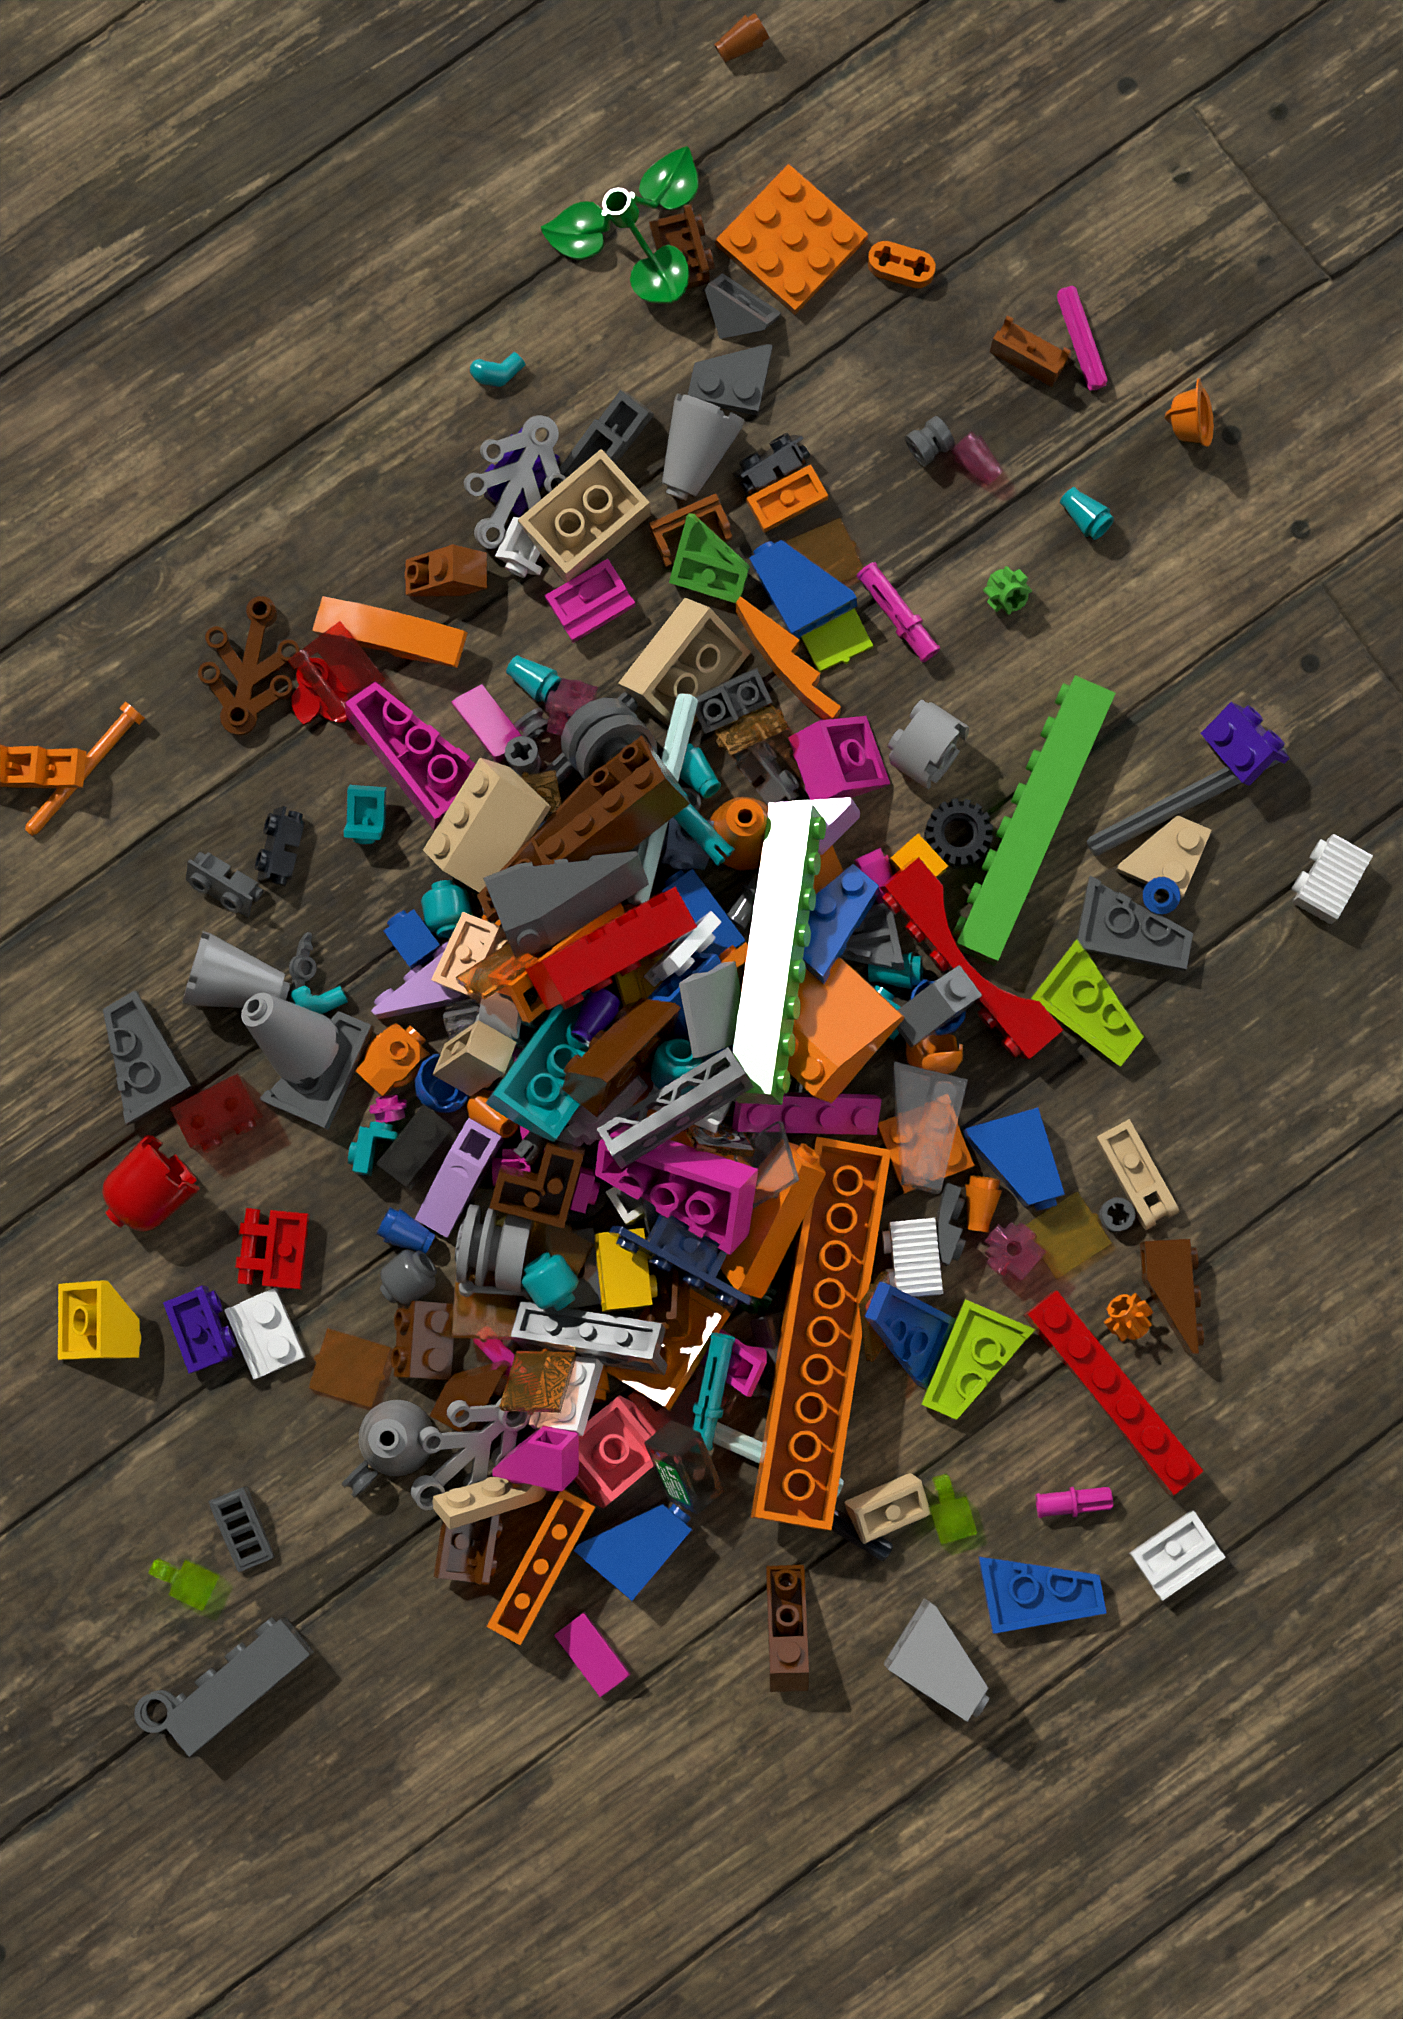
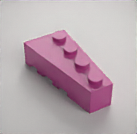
M623 1126L611 1133L610 1136L613 1139L631 1127ZM601 1139L599 1141L595 1170L597 1177L636 1200L642 1197L656 1207V1212L666 1218H669L671 1215L689 1225L688 1231L700 1238L706 1235L720 1244L718 1248L729 1255L749 1235L758 1174L757 1168L667 1140L621 1169L607 1149L604 1140Z

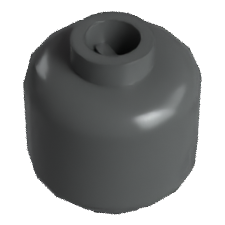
M404 1250L382 1268L380 1276L383 1284L380 1286V1290L391 1303L399 1302L404 1306H409L411 1301H419L435 1287L437 1269L431 1259L422 1251Z

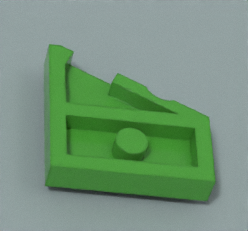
M689 513L686 517L669 583L736 603L740 596L742 597L750 566L695 514Z

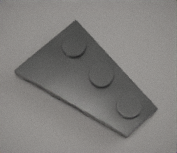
M1089 876L1077 934L1078 940L1087 952L1183 972L1186 971L1193 937L1192 932L1160 914L1145 909L1131 901L1130 897L1121 892L1113 891L1101 884V881Z
M136 990L103 1009L110 1049L117 1073L118 1089L121 1093L124 1108L125 1124L129 1126L190 1090L193 1086Z
M339 1011L331 1019L338 1029L335 1042L339 1044L338 1052L332 1064L321 1076L315 1079L308 1077L300 1080L303 1083L295 1084L281 1078L259 1100L329 1130L375 1029L372 1025Z

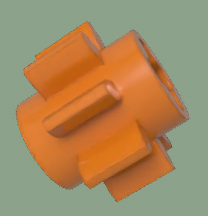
M1134 1293L1132 1296L1127 1294L1119 1295L1106 1308L1110 1318L1106 1319L1104 1324L1112 1334L1117 1335L1120 1341H1124L1126 1338L1130 1340L1139 1339L1152 1326L1147 1317L1154 1312L1146 1300L1142 1301L1137 1293Z

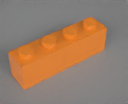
M567 1489L558 1493L486 1627L519 1645L523 1643L593 1514L596 1505Z

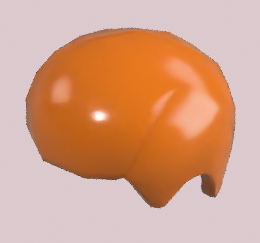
M952 1034L930 1035L912 1048L906 1042L907 1061L915 1071L924 1076L942 1077L956 1071L962 1062L963 1044H959L958 1049L956 1037Z

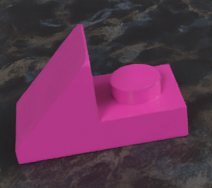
M721 1329L720 1332H719V1333H722V1334L730 1335L729 1333H727V1332L724 1331L723 1329ZM735 1338L726 1382L745 1396L752 1397L767 1363V1350L746 1346ZM708 1351L700 1362L704 1367L706 1366Z

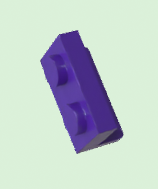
M1230 702L1200 734L1238 779L1250 786L1274 760L1285 764L1290 758L1282 750V747L1285 745L1283 740L1272 730L1266 731L1261 723L1264 719L1254 708L1249 705L1243 708Z
M201 1285L196 1287L194 1291L163 1302L189 1374L234 1357L231 1349L236 1347V1343L229 1326L223 1327L218 1313L222 1312L223 1308L215 1290L210 1292L208 1286Z

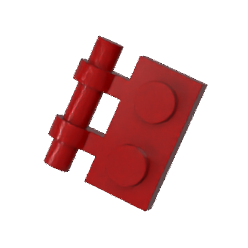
M246 1208L244 1223H240L239 1234L243 1236L240 1257H236L235 1268L239 1269L237 1284L252 1285L254 1270L263 1271L262 1286L301 1290L310 1214L270 1210L269 1225L259 1224L261 1210ZM258 1236L267 1237L265 1259L255 1258Z

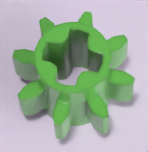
M1008 566L995 571L990 575L987 587L983 589L989 597L987 603L996 612L1002 608L1007 614L1021 609L1028 600V594L1032 592V589L1026 584L1029 578L1020 569L1013 572Z

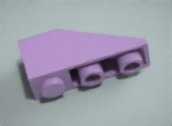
M448 942L444 943L433 953L432 956L435 959L424 968L418 965L409 971L403 978L405 983L397 990L393 991L390 988L375 999L374 1003L377 1006L371 1011L377 1019L457 1004L468 997L438 985L431 980Z
M468 1118L449 1150L415 1220L448 1238L491 1165L493 1158H495L501 1148L504 1139Z

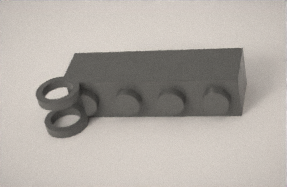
M286 1616L277 1622L271 1617L254 1631L258 1636L254 1642L248 1647L241 1642L225 1656L229 1663L216 1672L212 1667L194 1682L198 1689L190 1696L186 1697L182 1692L175 1697L169 1691L156 1690L142 1697L135 1707V1720L139 1727L146 1732L157 1733L167 1729L190 1757L305 1661L314 1651ZM152 1699L160 1700L165 1704L167 1718L164 1723L154 1722L149 1717L147 1707Z

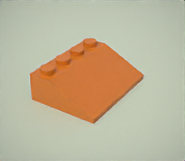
M842 958L836 959L825 984L806 969L804 982L799 983L798 990L801 1004L800 1015L797 1020L794 1019L792 1032L795 1036V1051L793 1056H789L787 1068L789 1073L811 1095L831 1104L905 1018ZM745 967L738 972L741 992Z

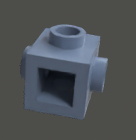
M671 818L668 821L662 846L661 864L671 865L672 868L677 870H689L691 868L705 870L710 856L674 818ZM706 820L712 827H714V821Z

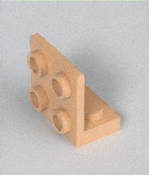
M462 912L431 980L438 985L466 995L480 1004L482 998L480 985L483 978L487 974L494 975L500 968L507 966L515 959L504 929Z

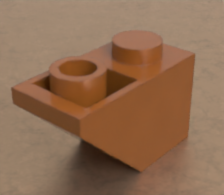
M452 544L406 559V595L464 596L487 589V553Z

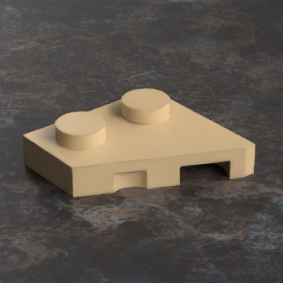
M1177 815L1117 866L1116 872L1144 884H1147L1156 877L1170 878L1178 885L1180 899H1182L1212 830ZM1158 889L1165 893H1168V891H1166L1165 889Z

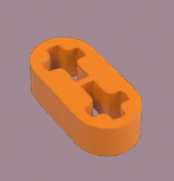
M890 241L877 242L869 251L868 267L870 272L878 278L912 288L926 287L934 278L935 261L930 254ZM883 253H888L889 260L891 261L887 262L886 266L879 265L878 258H881ZM917 263L924 264V271H926L922 272L920 277L913 275V268L917 266Z

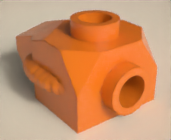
M394 1023L368 1044L364 1055L365 1060L356 1069V1072L384 1097L394 1087H403L417 1076L422 1062L431 1056L422 1047L426 1039L412 1026L404 1030L400 1025Z

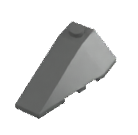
M637 851L595 855L587 861L578 862L558 859L554 860V864L533 866L532 862L521 863L483 878L516 961L554 946L649 885Z

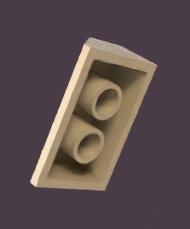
M600 449L522 515L518 522L546 562L567 583L584 573L651 516L650 502L607 454Z
M684 598L618 684L641 707L669 727L678 694H690L696 697L729 681L751 651L710 607ZM695 713V716H694V721H693L692 727H693V726L695 725V723L698 721V717H697L696 713Z
M479 758L423 851L444 872L480 893L486 886L483 878L499 872L535 834L551 806L511 767Z

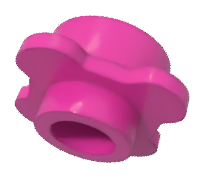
M395 1094L385 1095L384 1097L376 1098V1104L370 1105L369 1112L374 1114L375 1121L385 1123L405 1117L404 1108L407 1107V1100H398V1095Z

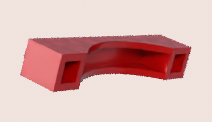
M920 857L913 858L879 887L884 893L881 897L883 903L893 914L896 915L900 912L908 921V924L905 926L908 933L918 943L924 941L933 951L929 954V957L942 972L947 969L950 972L957 966H961L982 994L975 1002L980 1008L977 1012L978 1016L990 1029L996 1027L1005 1037L1001 1040L1002 1045L1014 1058L1020 1055L1022 1059H1030L1063 1031L1040 1001L1021 998L1001 990L984 979L967 962L957 947L948 927L943 901V885Z
M1057 1290L1051 1292L1023 1315L1032 1328L1036 1329V1333L1095 1399L1129 1443L1146 1469L1168 1495L1177 1494L1203 1472L1190 1453Z

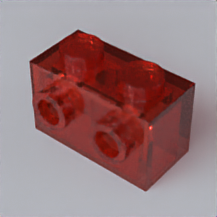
M238 1073L170 1108L189 1147L195 1151L202 1149L203 1153L221 1146L224 1143L222 1138L233 1132H236L237 1135H242L257 1126L256 1120L263 1117L244 1078Z

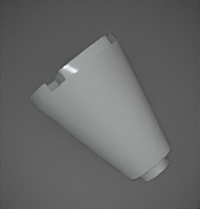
M677 393L674 400L662 484L668 487L666 493L684 501L687 500L688 495L696 497L743 428L744 419L731 412L729 417L725 416L720 407L689 395L683 394L682 396Z
M203 931L182 1003L192 1006L243 1008L249 998L262 992L286 1000L290 983L284 981L285 974L213 934Z
M264 992L257 993L246 1001L241 1013L242 1021L275 1071L284 1080L295 1084L303 1083L300 1080L308 1077L315 1079L321 1076L332 1064L338 1052L339 1044L335 1042L338 1029L329 1018Z
M404 1400L383 1402L369 1411L360 1426V1451L369 1465L382 1474L388 1476L410 1474L423 1466L431 1454L425 1452L421 1447L418 1436L424 1428L433 1427V1424L425 1411L411 1402ZM388 1431H391L395 1436V1441L391 1446L386 1442ZM435 1436L430 1437L426 1444L432 1443L435 1440Z

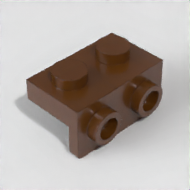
M684 205V213L650 221L649 228L655 250L657 251L664 245H672L678 248L687 259L689 282L686 289L708 284L709 270L715 269L710 248H703L700 237L705 236L704 224L700 214L694 215L692 205Z
M411 1301L409 1306H404L401 1303L398 1304V1309L394 1315V1327L397 1330L396 1346L391 1354L394 1377L450 1380L456 1304Z
M500 1514L451 1530L442 1521L434 1577L489 1585L490 1577L494 1576L497 1567V1557L494 1554L495 1541L502 1532L503 1520Z

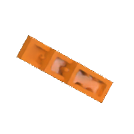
M324 596L322 597L312 629L319 636L350 641L359 647L387 651L395 657L458 668L468 634L464 630L418 617Z
M740 596L736 602V613L754 646L773 672L804 705L822 720L837 719L840 715L841 706L815 688L819 683L820 673L795 655L799 649L800 640Z
M0 744V787L83 788L86 751L79 748L45 749L40 746L6 747Z

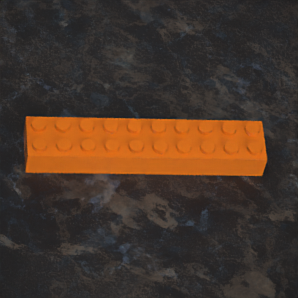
M816 1137L811 1143V1148L818 1154L819 1158L817 1161L826 1172V1175L797 1230L751 1518L830 1531L832 1530L891 1150Z

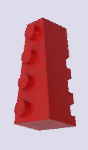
M675 886L614 918L528 967L525 971L547 1010L559 1004L565 1010L584 1000L581 994L583 991L591 988L592 992L595 993L613 983L610 976L617 972L624 976L642 966L639 960L643 957L648 956L651 960L670 949L667 945L668 943L697 928V925Z

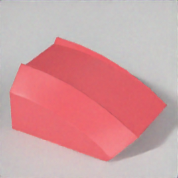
M619 1395L588 1420L584 1435L578 1436L579 1474L574 1480L591 1502L604 1509L655 1466L652 1457L662 1460L664 1458L662 1454L668 1455L664 1439L635 1403Z

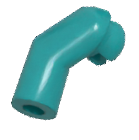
M513 352L501 364L484 361L483 359L473 361L470 366V374L480 384L501 387L524 368L526 364L516 352Z
M307 986L299 987L291 993V998L296 1005L319 1014H324L348 1002L341 986L321 995L312 996L310 988Z

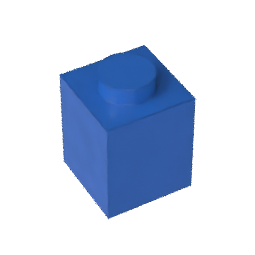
M414 909L409 913L403 910L387 922L389 927L384 930V933L411 970L431 960L433 953L440 947V944Z

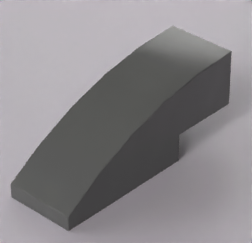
M620 390L599 420L594 419L559 468L560 474L567 478L600 449L616 464L655 414L628 392ZM559 477L554 478L559 484L562 482Z

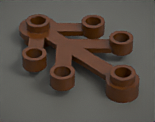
M257 596L247 604L246 614L251 624L243 662L229 644V636L223 628L218 626L212 627L205 635L208 646L218 652L238 681L234 697L221 680V670L215 663L205 662L198 669V677L201 682L212 689L223 706L220 713L223 727L233 735H245L251 732L257 724L258 713L279 699L289 698L294 691L293 683L289 677L277 675L271 680L268 690L251 699L253 686L286 664L296 663L301 657V650L298 644L293 640L287 639L279 644L276 653L258 664L265 628L273 625L277 619V609L274 603L265 596ZM258 605L267 606L266 613L260 616L254 614V610ZM214 634H223L224 638L220 644L211 643V638ZM288 646L296 649L292 657L283 656V651ZM207 669L216 670V675L213 679L207 680L204 678V672ZM279 682L288 683V689L283 693L276 691V685ZM235 711H244L245 717L242 721L235 722L232 720V715Z

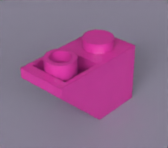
M542 1426L511 1450L492 1469L493 1476L507 1479L515 1484L526 1483L540 1486L547 1491H563L579 1474L578 1433Z

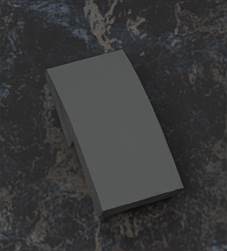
M755 668L696 696L698 704L695 713L704 733L707 734L738 720L739 717L772 703V700L758 668Z
M949 1183L944 1186L936 1222L940 1264L946 1267L950 1265L952 1259L959 1260L966 1240L960 1238L963 1229L949 1224L950 1218L957 1221L965 1199L959 1197L962 1188Z

